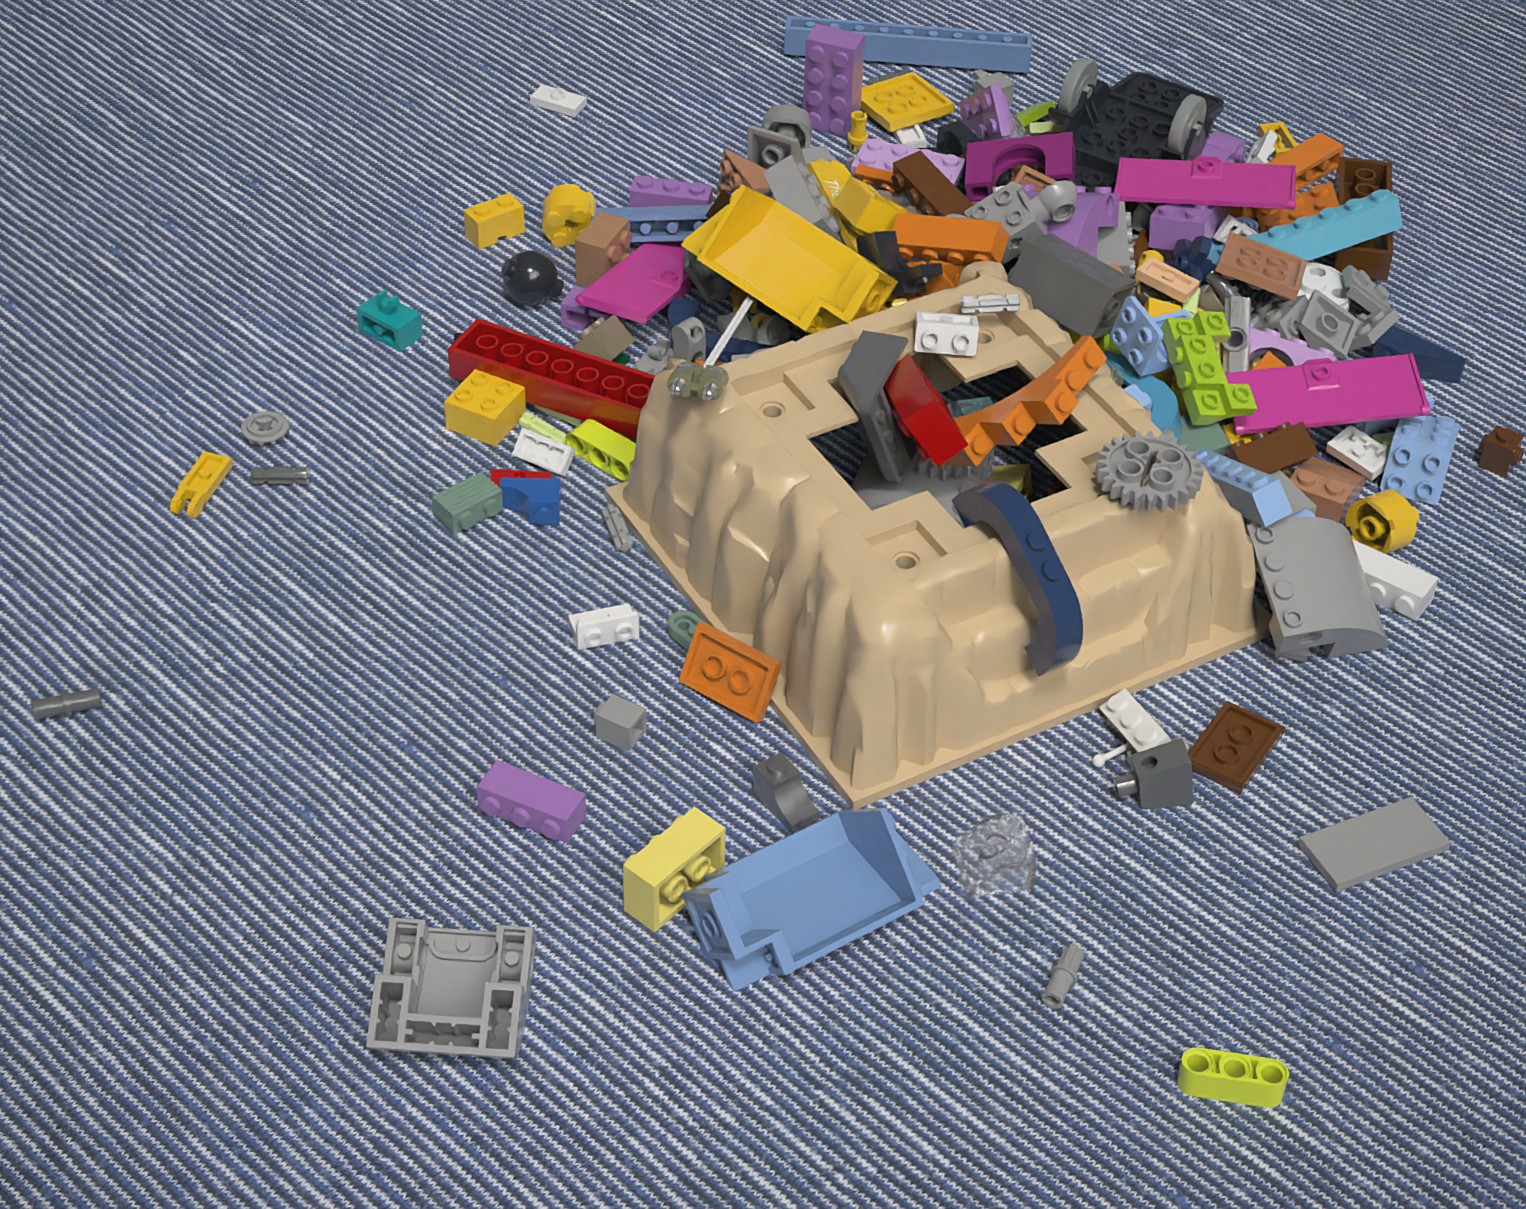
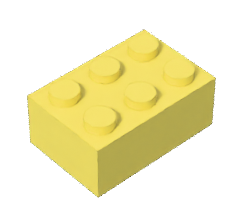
M693 807L684 816L677 817L668 829L662 834L654 836L646 847L637 854L631 855L624 863V911L653 932H656L686 906L681 895L682 893L704 883L703 876L725 866L726 828L696 807Z

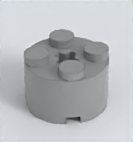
M788 104L770 107L762 120L761 128L799 139L801 149L810 148L812 122L808 112L805 109Z

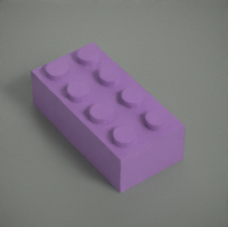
M816 24L807 36L805 44L803 109L809 114L812 129L848 138V132L851 131V113L861 111L864 34Z
M1159 203L1150 217L1149 247L1174 250L1179 239L1193 241L1198 236L1212 239L1228 212V206Z

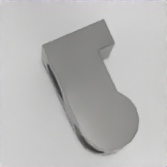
M690 317L674 326L671 331L674 350L668 354L667 362L670 358L693 360L694 363L696 359L706 361L705 328L701 321L695 317Z

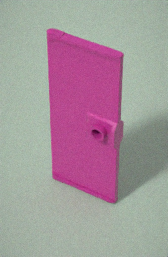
M1198 156L1193 161L1120 157L1114 193H1120L1119 201L1294 210L1296 207V165L1222 162L1218 157Z
M683 241L645 242L575 297V301L579 305L615 314L616 316L639 323H646L675 297L682 298L688 293L691 284L694 283L684 269V247L681 246Z
M1412 353L1336 362L1329 358L1311 359L1298 366L1225 373L1228 384H1249L1258 408L1253 415L1232 417L1235 435L1260 433L1263 431L1270 432L1275 427L1286 422H1290L1292 426L1303 421L1305 427L1309 428L1429 416L1431 412Z

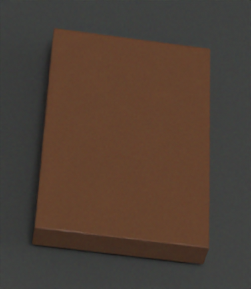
M1226 701L1188 751L1192 762V772L1241 794L1284 735L1285 727Z

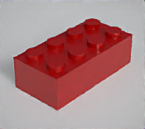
M908 354L899 360L885 382L883 391L902 431L908 438H912L916 444L915 447L925 461L931 458L939 467L969 444L943 398L912 357Z

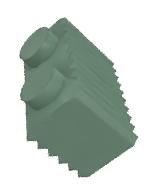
M479 472L431 497L433 516L455 535L458 532H462L463 529L471 528L478 521L482 522L488 516H495L503 509L501 488L494 484L490 478H487L483 472Z

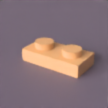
M1150 257L1137 269L1135 279L1145 283L1147 286L1155 288L1182 303H1185L1198 290L1200 281L1153 257Z

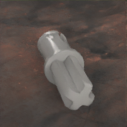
M1071 944L1070 947H1066L1058 964L1050 970L1051 978L1041 995L1042 1002L1048 1007L1054 1009L1061 1008L1070 987L1074 986L1077 982L1076 973L1085 955L1084 951L1078 948V945Z

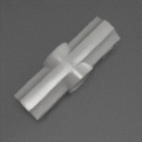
M1242 296L1225 298L1224 316L1232 336L1227 342H1222L1224 345L1223 370L1224 373L1249 371V351L1252 346L1250 339L1251 299ZM1243 336V343L1240 346H1230L1232 338Z

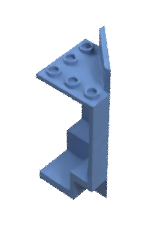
M886 808L840 810L703 876L704 883L681 894L692 921L681 925V927L688 935L695 932L700 939V950L715 968L723 967L728 985L736 992L770 974L787 975L924 905L922 897L942 886L936 874L895 831V820Z

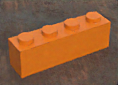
M897 213L892 231H896L902 259L944 260L958 265L963 264V262L974 263L979 261L1001 263L1010 236L1000 221Z

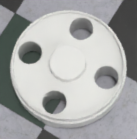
M1307 262L1297 296L1306 295L1309 301L1312 292L1317 289L1349 312L1351 298L1347 295L1349 290L1345 288L1342 273L1324 264Z

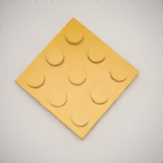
M915 72L862 87L861 109L889 132H895V130L917 123L919 125L924 121L941 118L946 114L954 112V102Z

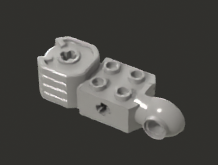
M1011 181L964 211L967 219L1001 222L1010 235L1001 261L1003 265L1017 256L1023 242L1046 235L1049 220L1053 219L1056 222H1062L1069 219L1075 213V204L1078 197L1077 187L1072 181H1058L1047 186L1036 197L1030 199L1020 184ZM948 214L947 216H945L955 218H966V216L960 214ZM938 260V261H941V262L951 263V262H949V261ZM963 262V264L961 265H969L972 263Z

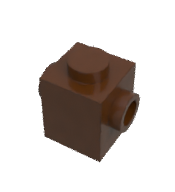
M1496 425L1490 435L1485 434L1480 442L1479 450L1482 451L1478 467L1506 478L1514 465H1518L1523 457L1525 449L1521 448L1524 435Z

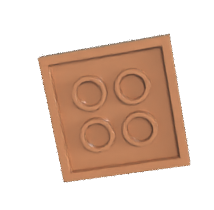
M1230 231L1215 271L1219 272L1226 279H1238L1246 282L1253 289H1265L1273 292L1280 299L1295 301L1308 260Z

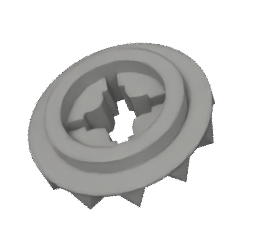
M263 411L247 417L241 425L243 439L249 440L250 445L259 443L263 447L267 443L274 445L276 440L283 441L285 435L289 433V424L283 415L276 412Z

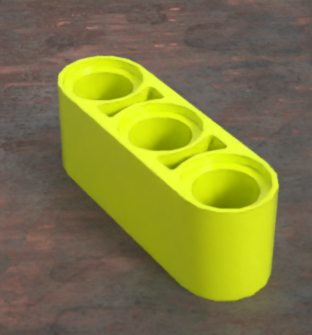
M587 419L565 436L566 445L576 449L574 453L576 456L621 481L629 480L630 462L634 460L636 443L592 419Z
M1190 1048L1182 1055L1177 1076V1086L1185 1094L1194 1097L1273 1108L1282 1102L1289 1071L1285 1064L1271 1058L1205 1048Z

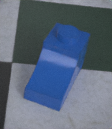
M500 478L499 487L502 490L504 509H511L522 513L529 519V525H560L561 479Z

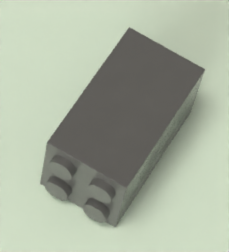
M1052 233L1023 242L1018 250L1017 255L1019 259L1016 266L1010 270L1007 276L1010 284L1023 288L1031 296L1033 308L1039 309L1045 315L1081 336L1091 335L1093 339L1111 332L1126 297L1131 295L1137 282Z

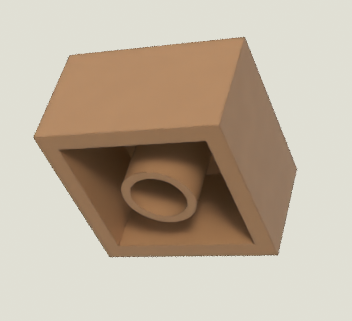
M600 211L575 239L576 285L587 288L630 255L632 232H630L629 219Z

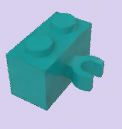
M384 289L356 308L358 329L401 352L423 336L421 313L401 304L397 295L391 298L388 297V292Z

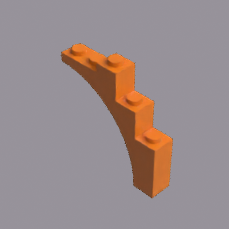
M1083 335L1054 365L1012 395L982 410L954 418L969 445L942 465L977 467L994 445L1019 446L1036 424L1061 425L1078 405L1079 401L1076 399L1078 393L1107 359L1092 336ZM930 458L929 461L931 462V464H935L933 460Z

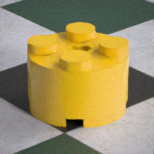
M563 184L550 190V194L543 200L542 228L553 246L562 248L566 245L575 244V239L591 222V217H594L596 213V200L593 194L588 190L587 192L581 190L580 186L575 184Z
M1389 488L1352 503L1347 510L1345 522L1346 527L1350 526L1353 540L1388 554L1412 542L1416 534V523L1420 517L1415 507L1411 506L1401 494Z

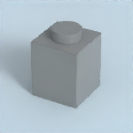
M614 694L610 696L604 705L600 704L594 713L593 720L596 726V737L626 751H630L646 732V708Z

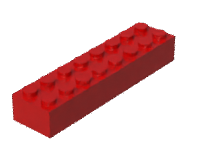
M479 318L447 349L450 377L464 381L476 369L524 386L525 402L582 421L592 419L615 432L637 439L641 409L647 401L655 375Z

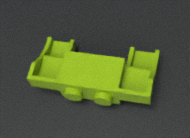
M1197 311L1193 318H1166L1160 329L1163 332V340L1169 354V361L1173 366L1177 385L1181 389L1192 425H1210L1230 417L1253 415L1258 408L1249 384H1228L1214 344L1216 342H1227L1232 336L1224 313Z

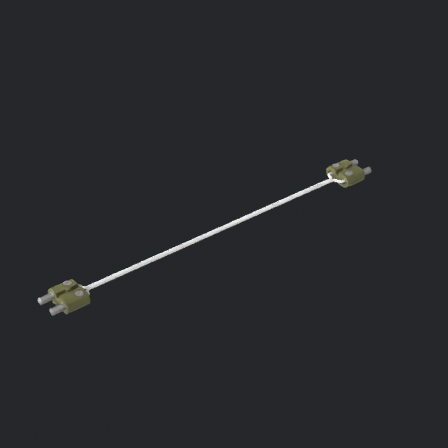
M750 294L747 295L703 366L691 362H682L676 366L667 381V387L671 395L688 398L692 395L707 401L716 400L721 396L728 384L729 375L725 369L713 365L755 297Z

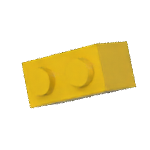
M511 193L465 209V237L480 250L498 243L497 238L504 236L508 239L524 233V205Z

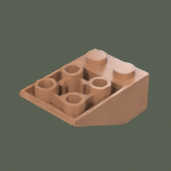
M729 150L723 151V160L719 164L721 178L720 184L717 185L718 196L723 189L735 191L740 188L741 184L760 193L771 189L763 174V171L767 169Z

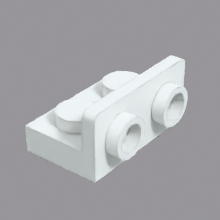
M916 311L914 322L916 330L914 350L916 352L965 356L976 355L979 332L977 316Z
M1349 425L1327 443L1326 451L1372 481L1382 472L1384 473L1390 449L1370 438L1365 432Z
M629 603L568 615V624L578 650L639 638V615L636 611L632 612Z

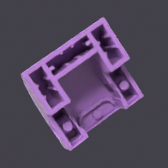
M1020 184L1030 199H1033L1042 191L1035 190V185ZM1076 186L1078 197L1075 204V213L1069 219L1062 222H1056L1053 219L1049 220L1047 234L1052 233L1097 259L1098 227H1118L1120 193H1111V187H1095L1094 192H1085L1086 187Z

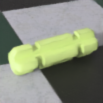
M524 412L519 419V425L523 428L566 445V434L555 429V427L540 418H536L533 414Z

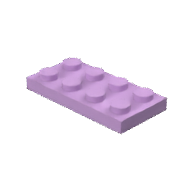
M866 138L851 165V175L856 176L854 171L858 164L893 172V162L921 149L907 147L904 144H893L879 139ZM922 149L921 151L957 187L966 168V159L951 154L945 155L928 149Z

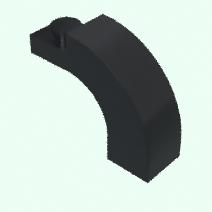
M896 231L872 232L856 238L859 254L898 281L891 292L893 295L926 292L925 285L933 283L932 278L943 275L941 263L920 264L910 268L900 255Z

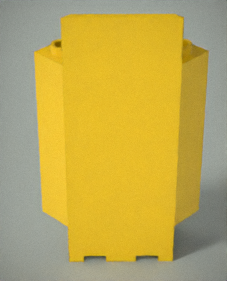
M743 184L732 193L729 200L730 204L726 205L686 237L681 245L698 257L697 260L804 331L812 334L841 324H849L853 320L888 309L884 304L898 283L897 280L881 271L880 267L781 203Z

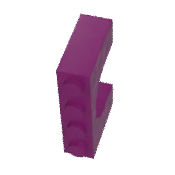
M1073 132L967 143L965 187L968 200L970 202H978L996 192V182L999 176L1009 168L1018 165H1036L1045 170L1046 176L1056 181L1066 180L1072 181L1075 184L1076 151Z

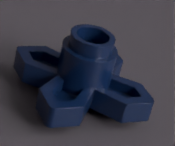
M1205 236L1195 237L1193 241L1179 239L1173 252L1174 268L1200 281L1199 288L1200 285H1209L1205 282L1204 278L1217 267L1211 259L1207 258L1213 240Z

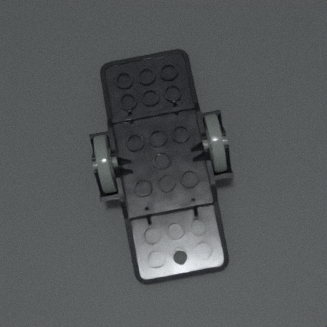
M1081 57L1069 69L1060 91L1056 108L1050 107L1048 114L1051 122L1062 125L1060 133L1073 132L1076 151L1075 185L1086 187L1085 192H1094L1095 187H1111V193H1114L1120 157L1193 161L1200 156L1210 135L1214 120L1223 111L1224 101L1219 97L1144 72H1133L1110 88L1106 82L1097 80L1098 68L1096 62ZM1038 166L1036 171L1045 175V170ZM1125 201V212L1131 213L1138 206V203Z

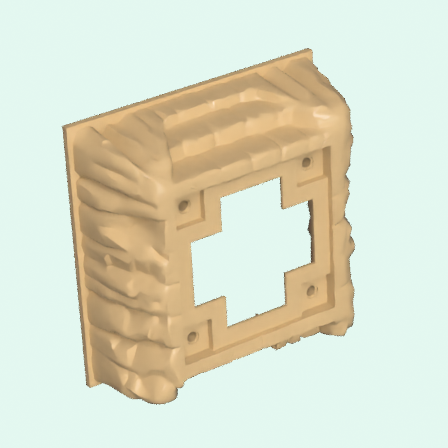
M979 261L967 265L960 272L956 288L944 289L905 302L899 307L894 306L853 320L849 324H841L805 336L796 342L790 341L752 354L748 358H740L720 365L719 367L727 371L729 381L721 396L716 400H702L692 395L690 398L671 395L667 387L668 378L678 364L691 361L670 358L667 362L666 370L656 373L647 401L641 409L634 460L630 462L629 480L605 488L606 500L609 504H613L614 507H619L625 524L703 621L782 663L769 706L852 810L864 807L1093 711L1124 688L1130 694L1136 693L1272 636L1269 628L1272 615L1254 598L1256 567L1251 537L1246 534L1242 514L1235 508L1230 507L1219 485L1213 482L1203 464L1201 465V468L1204 469L1201 489L1196 492V498H1188L1186 506L1178 503L1176 510L1171 509L1168 505L1164 507V512H1160L1157 507H1152L1151 511L1147 512L1145 506L1142 505L1137 510H1133V503L1129 502L1122 506L1120 505V497L1110 499L1111 491L1101 490L1102 483H1097L1098 474L1095 473L1099 451H1103L1104 444L1111 445L1113 437L1122 441L1123 433H1126L1131 438L1135 437V431L1140 432L1142 436H1147V433L1152 431L1154 437L1157 438L1162 434L1161 430L1152 422L1150 410L1147 407H1143L1137 399L1116 385L1107 363L1102 364L1076 396V399L1079 401L1078 405L1061 424L1073 436L1035 450V455L1068 488L1030 504L1041 520L1071 580L1079 600L1083 618V640L1078 655L1067 665L1038 677L1024 648L1034 641L1038 634L1039 622L1036 608L997 531L985 521L963 529L928 490L871 510L808 440L809 438L859 421V415L846 402L837 375L840 366L845 363L853 344L857 342L863 330L907 337L909 342L898 361L909 354L938 393L957 387L962 380L967 383L1003 369H1007L1024 387L1061 359L1075 345L1072 344L1070 334L1062 331L1054 319L1046 316L1039 309H1033L1031 296L1023 288L1016 287L1008 282L1005 269L999 262ZM1011 293L1019 295L1020 308L1016 312H1006V309H1003V312L978 314V311H975L974 314H962L960 310V299L962 296H973L975 299L977 295L1002 294V297H1005V294ZM916 311L977 316L979 332L976 355L965 356L916 352L914 350ZM1154 455L1151 459L1149 471L1146 479L1143 480L1142 487H1146L1148 483L1151 467L1153 463H1155L1156 455Z

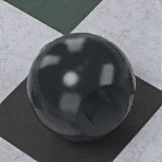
M535 250L519 252L511 259H507L502 266L501 274L503 275L504 287L509 296L520 304L528 306L539 305L547 301L548 298L556 300L562 292L564 281L558 278V271L554 262L542 252Z

